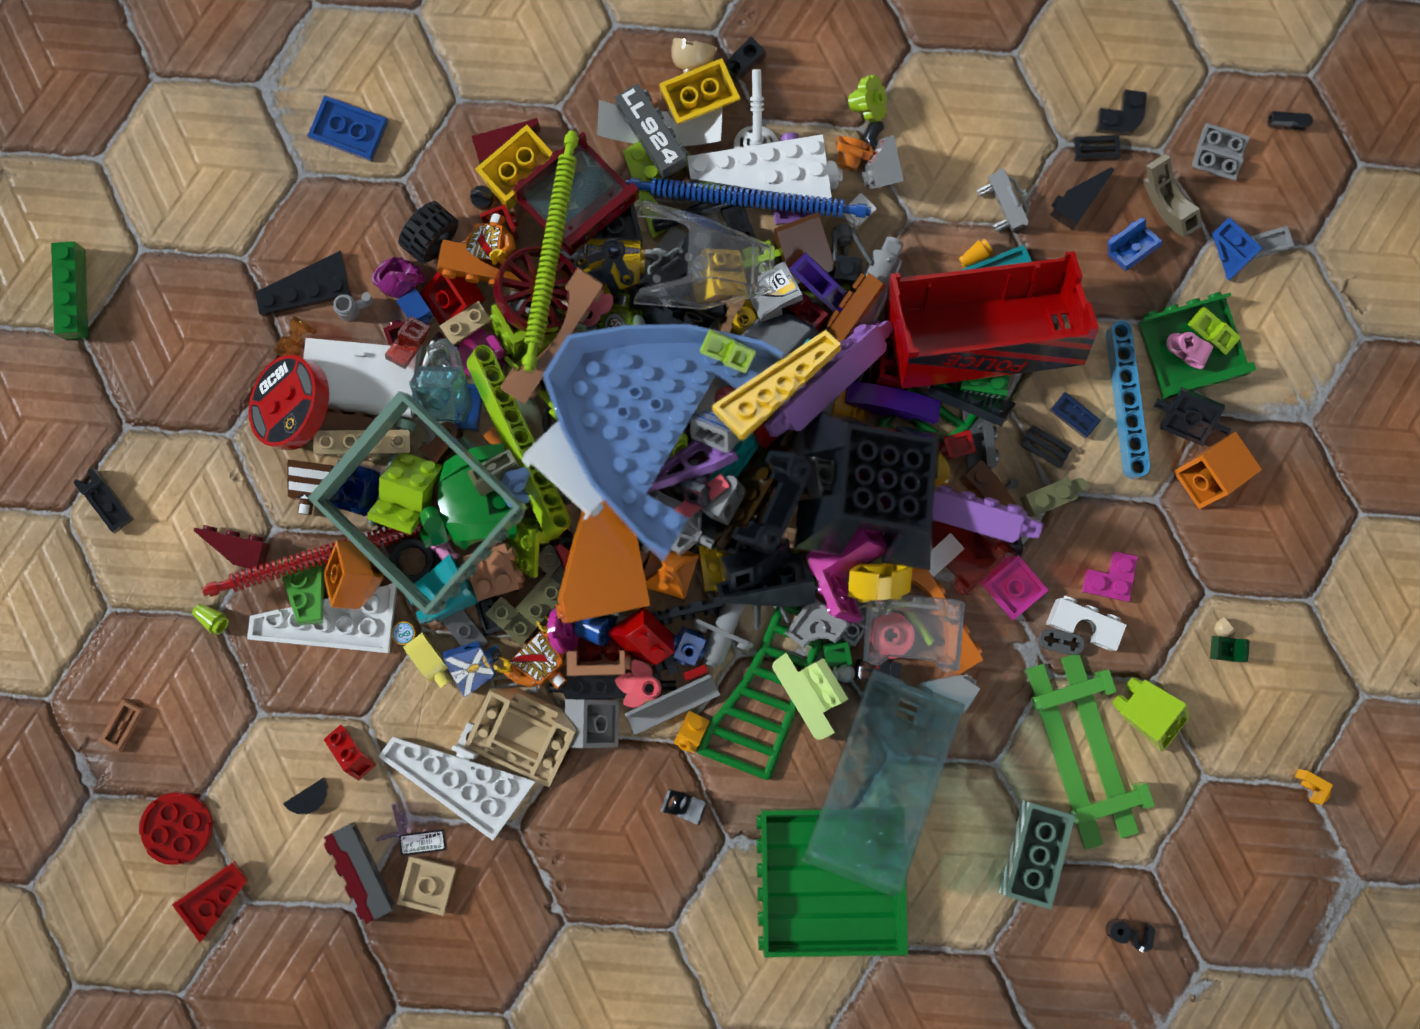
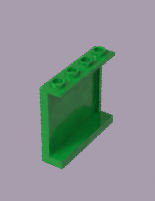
M1216 292L1208 295L1206 300L1200 301V298H1195L1187 301V305L1179 307L1178 304L1166 307L1165 312L1157 313V310L1145 313L1143 315L1144 318L1137 322L1162 400L1177 396L1181 387L1194 391L1246 376L1256 371L1254 362H1247L1240 339L1227 355L1213 346L1203 369L1189 366L1184 360L1171 353L1166 345L1167 338L1172 333L1183 334L1185 332H1192L1206 341L1187 325L1201 307L1207 308L1220 321L1226 323L1238 334L1227 302V298L1231 296V293L1222 295L1221 292Z

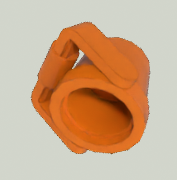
M837 136L835 144L839 151L837 158L838 167L850 171H858L862 159L871 160L874 152L872 146H869L866 142L845 136Z

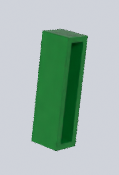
M75 241L51 243L54 334L65 340L88 338L85 248Z

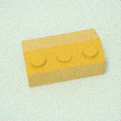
M722 58L659 83L660 96L668 114L676 125L740 100V96Z
M526 125L475 170L498 200L510 210L518 203L513 192L515 184L520 179H525L532 174L536 166L539 164L543 165L549 160L553 152Z

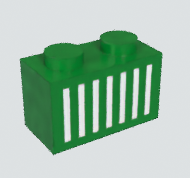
M1010 375L959 381L957 389L958 391L1003 400L1007 396Z

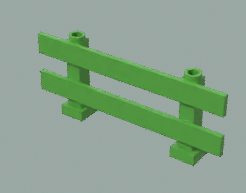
M1080 654L1060 658L1069 685L1056 690H1052L1044 664L1025 670L1034 697H1032L1033 706L1036 711L1039 710L1070 803L1071 811H1069V814L1075 815L1073 824L1077 825L1084 849L1088 850L1103 845L1095 819L1112 814L1119 836L1122 839L1139 833L1131 808L1139 806L1147 809L1155 805L1148 784L1145 782L1131 784L1133 790L1125 792L1093 696L1097 692H1101L1103 695L1117 692L1110 670L1102 669L1094 672L1095 677L1088 679ZM1072 700L1075 701L1107 797L1093 803L1089 802L1058 708L1059 704Z

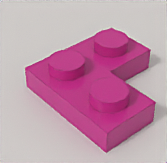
M1113 552L1109 574L1087 569L1085 571L1082 593L1129 602L1138 556Z

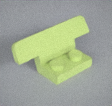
M787 653L783 654L773 662L772 668L814 738L822 740L834 734V730L823 713L848 700V697L826 661L822 658L798 672Z

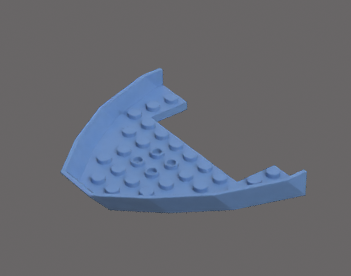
M624 325L568 335L543 374L561 430L591 486L641 541L664 562L688 518L646 495L715 377L738 389L780 361L784 352L762 340L713 330L756 351L747 372L743 373L725 366L722 361L701 354L700 348L709 329L694 325Z

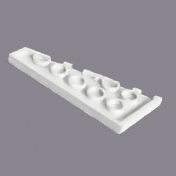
M823 134L687 156L691 181L733 186V188L738 187L739 189H756L757 192L758 190H762V192L767 190L768 193L774 191V194L779 192L780 195L784 192L785 196H787V193H791V196L797 194V197H799V194H802L803 199L805 195H809V200L811 196H815V200L817 196H820L821 201L823 197H827L826 202H828L829 198H832Z
M393 583L378 587L373 596L360 609L331 608L329 598L324 599L323 623L299 626L292 607L252 615L249 620L247 639L390 653L397 586Z
M396 737L391 738L378 756L491 840L496 838L536 782Z

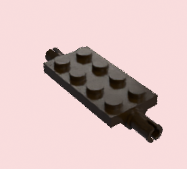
M786 430L766 449L759 446L736 478L744 486L745 496L729 525L722 523L723 527L713 543L719 549L726 551L727 546L732 540L730 537L735 527L745 528L748 526L749 521L755 522L778 481L770 478L773 470L771 465L765 462L769 451L794 453L790 448H787V445L794 433H796V430Z

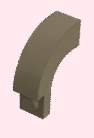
M1164 154L1146 165L1148 177L1144 179L1146 191L1153 206L1165 223L1183 238L1202 227L1200 208L1189 202L1176 185L1171 157Z

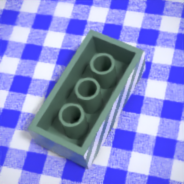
M1023 800L999 893L1009 898L1052 909L1075 815Z

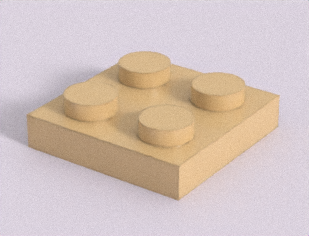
M410 856L397 904L443 916L446 911L457 867Z

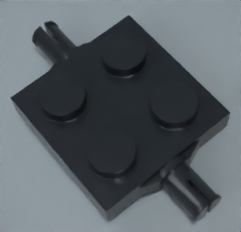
M1181 387L1175 399L1170 403L1159 398L1154 402L1153 407L1166 411L1165 417L1160 424V429L1201 446L1204 445L1207 438L1214 432L1226 437L1230 434L1231 428L1219 423V418L1225 410V405L1183 387Z

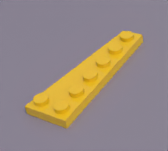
M826 330L712 405L713 412L743 441L841 351V344Z

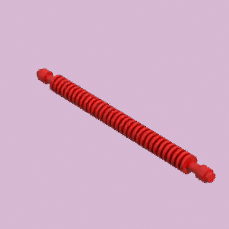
M421 522L412 532L413 537L417 536L416 531L421 535L420 529H423ZM385 526L386 531H383L382 527L379 528L380 533H377L376 529L373 530L374 535L371 534V531L367 532V538L374 545L377 543L378 548L382 547L381 542H383L384 546L388 545L386 540H389L390 544L393 543V538H395L396 542H399V536L401 540H405L404 535H407V538H411L410 534L393 528L389 530L387 526ZM335 542L331 543L332 548L329 544L325 545L326 549L323 546H319L320 551H318L317 547L313 548L314 553L309 549L307 550L308 555L303 551L301 552L302 557L299 553H296V559L294 555H290V561L288 557H283L284 562L281 558L277 559L278 564L275 560L271 561L272 566L267 562L265 563L266 568L261 564L259 565L260 570L257 566H254V572L251 568H248L247 573L245 569L241 570V574L239 571L235 572V576L231 573L228 580L218 583L216 581L207 583L205 587H202L204 596L209 595L213 597L219 595L221 591L230 588L237 592L238 586L240 590L244 589V584L246 588H250V582L252 586H256V580L258 584H262V579L265 583L269 582L268 577L271 581L275 580L274 575L277 579L281 578L280 573L283 577L287 576L286 571L288 575H292V569L294 573H298V568L300 571L305 570L304 566L307 570L311 569L310 564L313 568L317 567L316 562L319 566L323 565L322 560L327 564Z

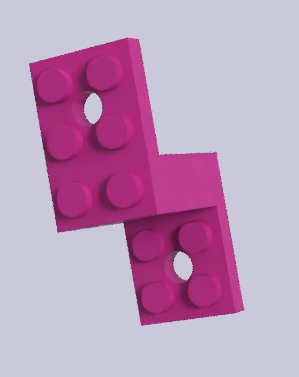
M857 528L840 556L814 551L806 555L810 563L808 565L809 569L817 579V588L827 602L826 609L831 616L855 624L863 620L855 599L848 597L849 586L846 578L849 577L850 570L857 564H870L885 554L886 540L882 532Z

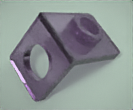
M399 801L392 804L398 831L375 838L376 842L407 833L405 825L408 824V818L405 810H401Z

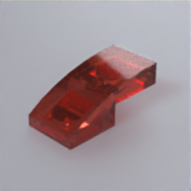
M410 316L397 332L398 338L385 353V359L406 369L423 344L430 326Z

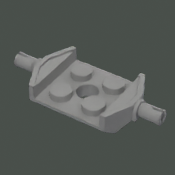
M655 489L646 494L673 510L682 503ZM697 511L688 518L671 548L678 555H682L696 543L712 549V544L715 540L703 535L701 531V511Z

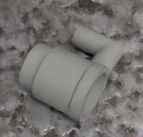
M367 292L363 293L362 299L355 301L349 295H339L335 298L333 307L342 320L350 322L358 318L360 309L372 305L374 299Z

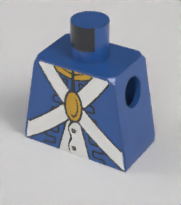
M479 641L442 653L443 659L463 697L468 696L495 675L491 663L499 660V657H503L497 645L484 651Z

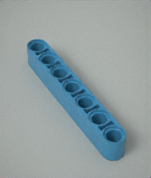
M1120 320L1107 329L1106 343L1123 472L1127 478L1135 480L1149 472L1150 460L1133 331L1127 321ZM1115 328L1122 331L1123 338L1115 334ZM1118 350L1125 353L1126 360L1118 357ZM1121 373L1127 374L1129 382H1124L1121 379ZM1124 395L1131 398V405L1124 402ZM1127 417L1134 420V428L1128 426L1126 422ZM1130 440L1137 443V450H1133L1130 447ZM1134 462L1139 464L1141 468L1140 473H1136L1133 470L1132 465Z

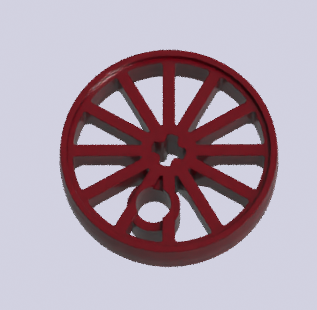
M542 246L526 247L514 252L501 265L494 281V297L500 312L509 323L524 332H527V323L529 321V314L525 310L526 307L531 308L537 275L530 257H541ZM561 253L559 254L556 274L561 269L568 276L574 273L577 269L566 256ZM521 259L526 267L528 274L524 272L520 267H518L514 262L516 260ZM505 270L512 272L521 281L503 277ZM568 277L554 282L552 299L550 300L551 305L549 306V324L545 329V335L559 332L564 319L558 322L551 306L566 316L568 307L557 298L567 300V291L558 290L557 288L566 286ZM503 286L518 289L521 292L505 296ZM521 299L525 300L516 313L508 304Z

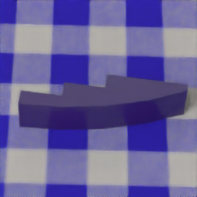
M856 381L846 388L845 403L883 417L891 414L908 421L916 418L930 424H935L939 421V400L898 388Z

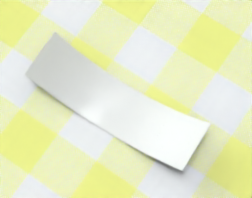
M599 100L597 135L635 144L638 142V139L616 105ZM723 107L679 125H676L668 111H661L664 117L663 122L666 126L670 125L676 135L674 139L679 144L692 146L721 141Z

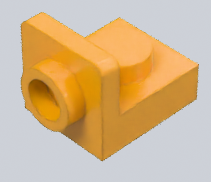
M1299 769L1295 778L1302 781L1300 785L1313 791L1310 802L1322 806L1323 803L1329 800L1333 786L1331 783L1307 770Z

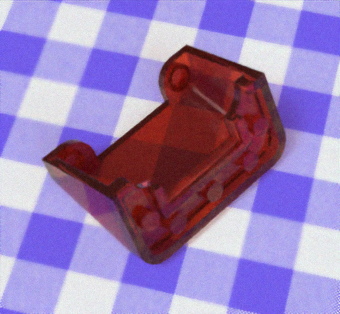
M934 520L932 549L950 533L964 547V550L946 565L955 576L954 581L956 584L954 587L962 595H972L1018 556L1005 540Z

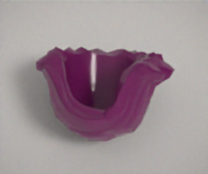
M391 257L383 261L372 274L373 284L381 292L394 298L403 297L412 291L417 284H423L426 279L419 266L402 257Z

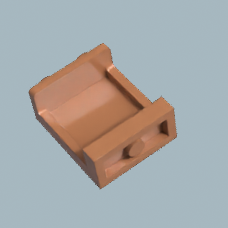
M620 650L619 665L580 666V652H567V676L627 674V670H631V655H626L625 650Z

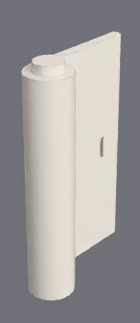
M306 338L304 359L319 365L328 381L329 404L327 411L329 409H339L347 413L363 412L369 415H379L398 391L408 393L415 399L413 388L417 348ZM408 408L401 417L413 418L415 413Z

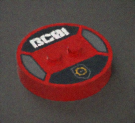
M284 355L276 358L264 368L254 384L249 401L250 426L255 437L260 442L282 450H295L304 446L315 436L325 419L329 404V385L322 368L316 363L296 355Z

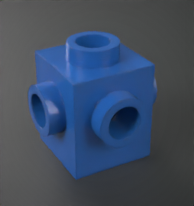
M681 626L678 635H674L675 653L672 654L674 660L682 665L689 663L695 666L697 659L701 660L705 652V647L703 646L706 639L704 635Z

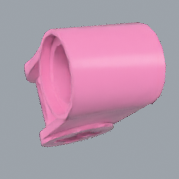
M1185 332L1183 334L1172 333L1166 341L1167 348L1171 353L1184 360L1189 366L1197 369L1204 368L1213 349L1210 343L1202 340L1192 332Z

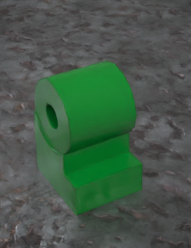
M433 506L424 508L420 512V520L423 525V529H420V534L425 548L448 542L445 525L439 510Z

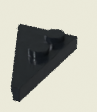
M933 385L930 386L927 393L930 397L1000 427L1006 422L1016 405L1012 401Z

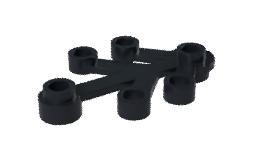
M611 238L603 243L601 250L591 254L579 253L576 256V266L586 269L591 263L604 259L602 266L587 271V273L602 282L603 286L601 289H603L606 282L613 295V303L621 305L616 303L617 298H615V295L626 296V293L619 288L611 272L612 265L615 263L620 272V281L624 285H631L634 282V272L627 268L623 259L625 255L624 243L619 239ZM616 247L618 250L613 252L609 248ZM583 258L586 259L587 262L580 263L579 260ZM571 273V274L568 276V282H569V280L571 279V277L573 276L574 273ZM624 275H630L631 278H630V279H624L623 276H624ZM592 311L586 319H590L593 316Z

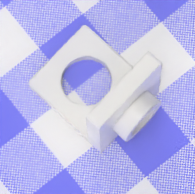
M862 193L849 204H867V207H871L870 216L877 209ZM845 213L842 216L851 227L856 229L869 217L860 218L854 214Z
M469 722L466 724L458 744L453 745L451 749L457 752L456 756L467 761L470 758L475 759L479 755L464 747L467 742V734L474 726Z

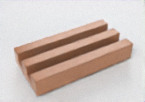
M122 699L99 742L118 752H122L143 716L145 709L138 707L127 699ZM126 707H128L129 709L127 713L125 714L123 720L119 724L111 741H109L108 738L116 726L123 711ZM134 711H135L136 713L134 714V716H133L131 722L129 723L127 729L125 730V732H124L122 738L120 739V741H119V743H118V745H117L116 743H117L119 737L121 736V734H122L123 730L125 729V727H126L128 721L130 720L132 714H133Z

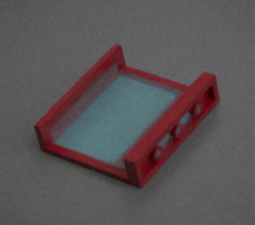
M584 132L578 135V146L574 149L573 156L577 158L561 243L562 249L569 256L573 255L639 200V188L633 182L627 185L587 144ZM565 147L553 152L549 160L543 165L539 164L536 166L532 174L525 179H520L513 188L517 202L544 230L546 229L559 155L564 154Z

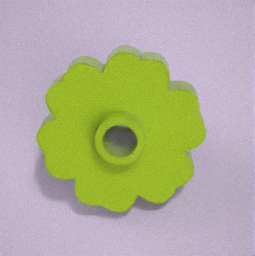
M875 74L861 78L858 90L851 93L848 98L850 109L857 113L863 112L864 119L869 123L884 119L887 113L885 105L887 103L886 89L884 86H881V79Z

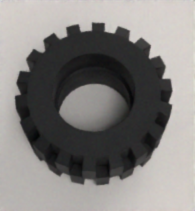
M429 202L419 208L409 218L400 233L398 243L420 264L428 263L439 256L440 245L443 240L452 241L459 221L438 202Z

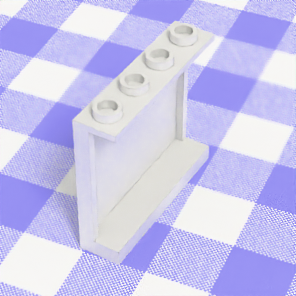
M557 421L525 452L522 462L528 467L533 464L585 512L584 520H587L591 515L596 517L604 508L602 503L605 500L591 486L561 430L559 421Z

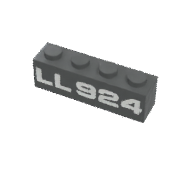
M637 83L615 96L616 107L662 178L665 179L687 166L686 156H688V153L683 144L678 145L674 139L676 135L670 125L666 126L663 122L664 117L658 107L654 108L651 104L652 98L646 89L642 90Z

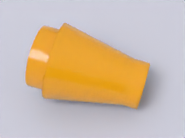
M985 239L977 240L958 260L965 269L989 259L994 252Z

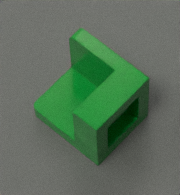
M845 639L839 640L838 643L829 642L822 644L825 661L829 667L843 664L847 666L853 665L849 644Z

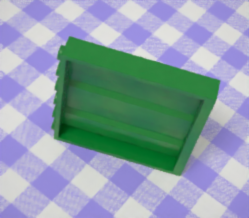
M904 808L760 809V815H756V829H761V839H756L757 853H761V863H757V878H761L762 887H757V901L762 902V911H758V926H762V936H758V951H763L764 958L908 955L906 878L901 893H899L906 872Z

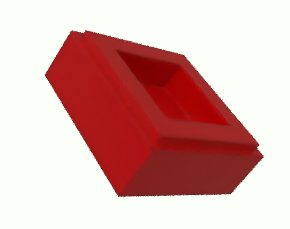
M704 664L683 674L686 681H690L707 674L708 670Z

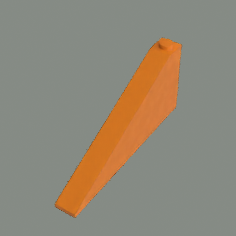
M606 501L602 503L604 508L596 517L591 515L587 520H584L583 517L586 513L582 510L580 511L558 596V605H556L557 617L562 619V623H570L650 606L637 535Z

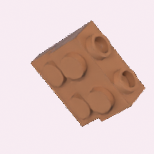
M509 542L494 546L491 556L485 561H481L477 565L476 573L470 577L477 601L524 587L522 583L524 582V575L522 570L517 568L515 562L517 554L515 548L510 546ZM472 554L463 556L464 561L466 562Z

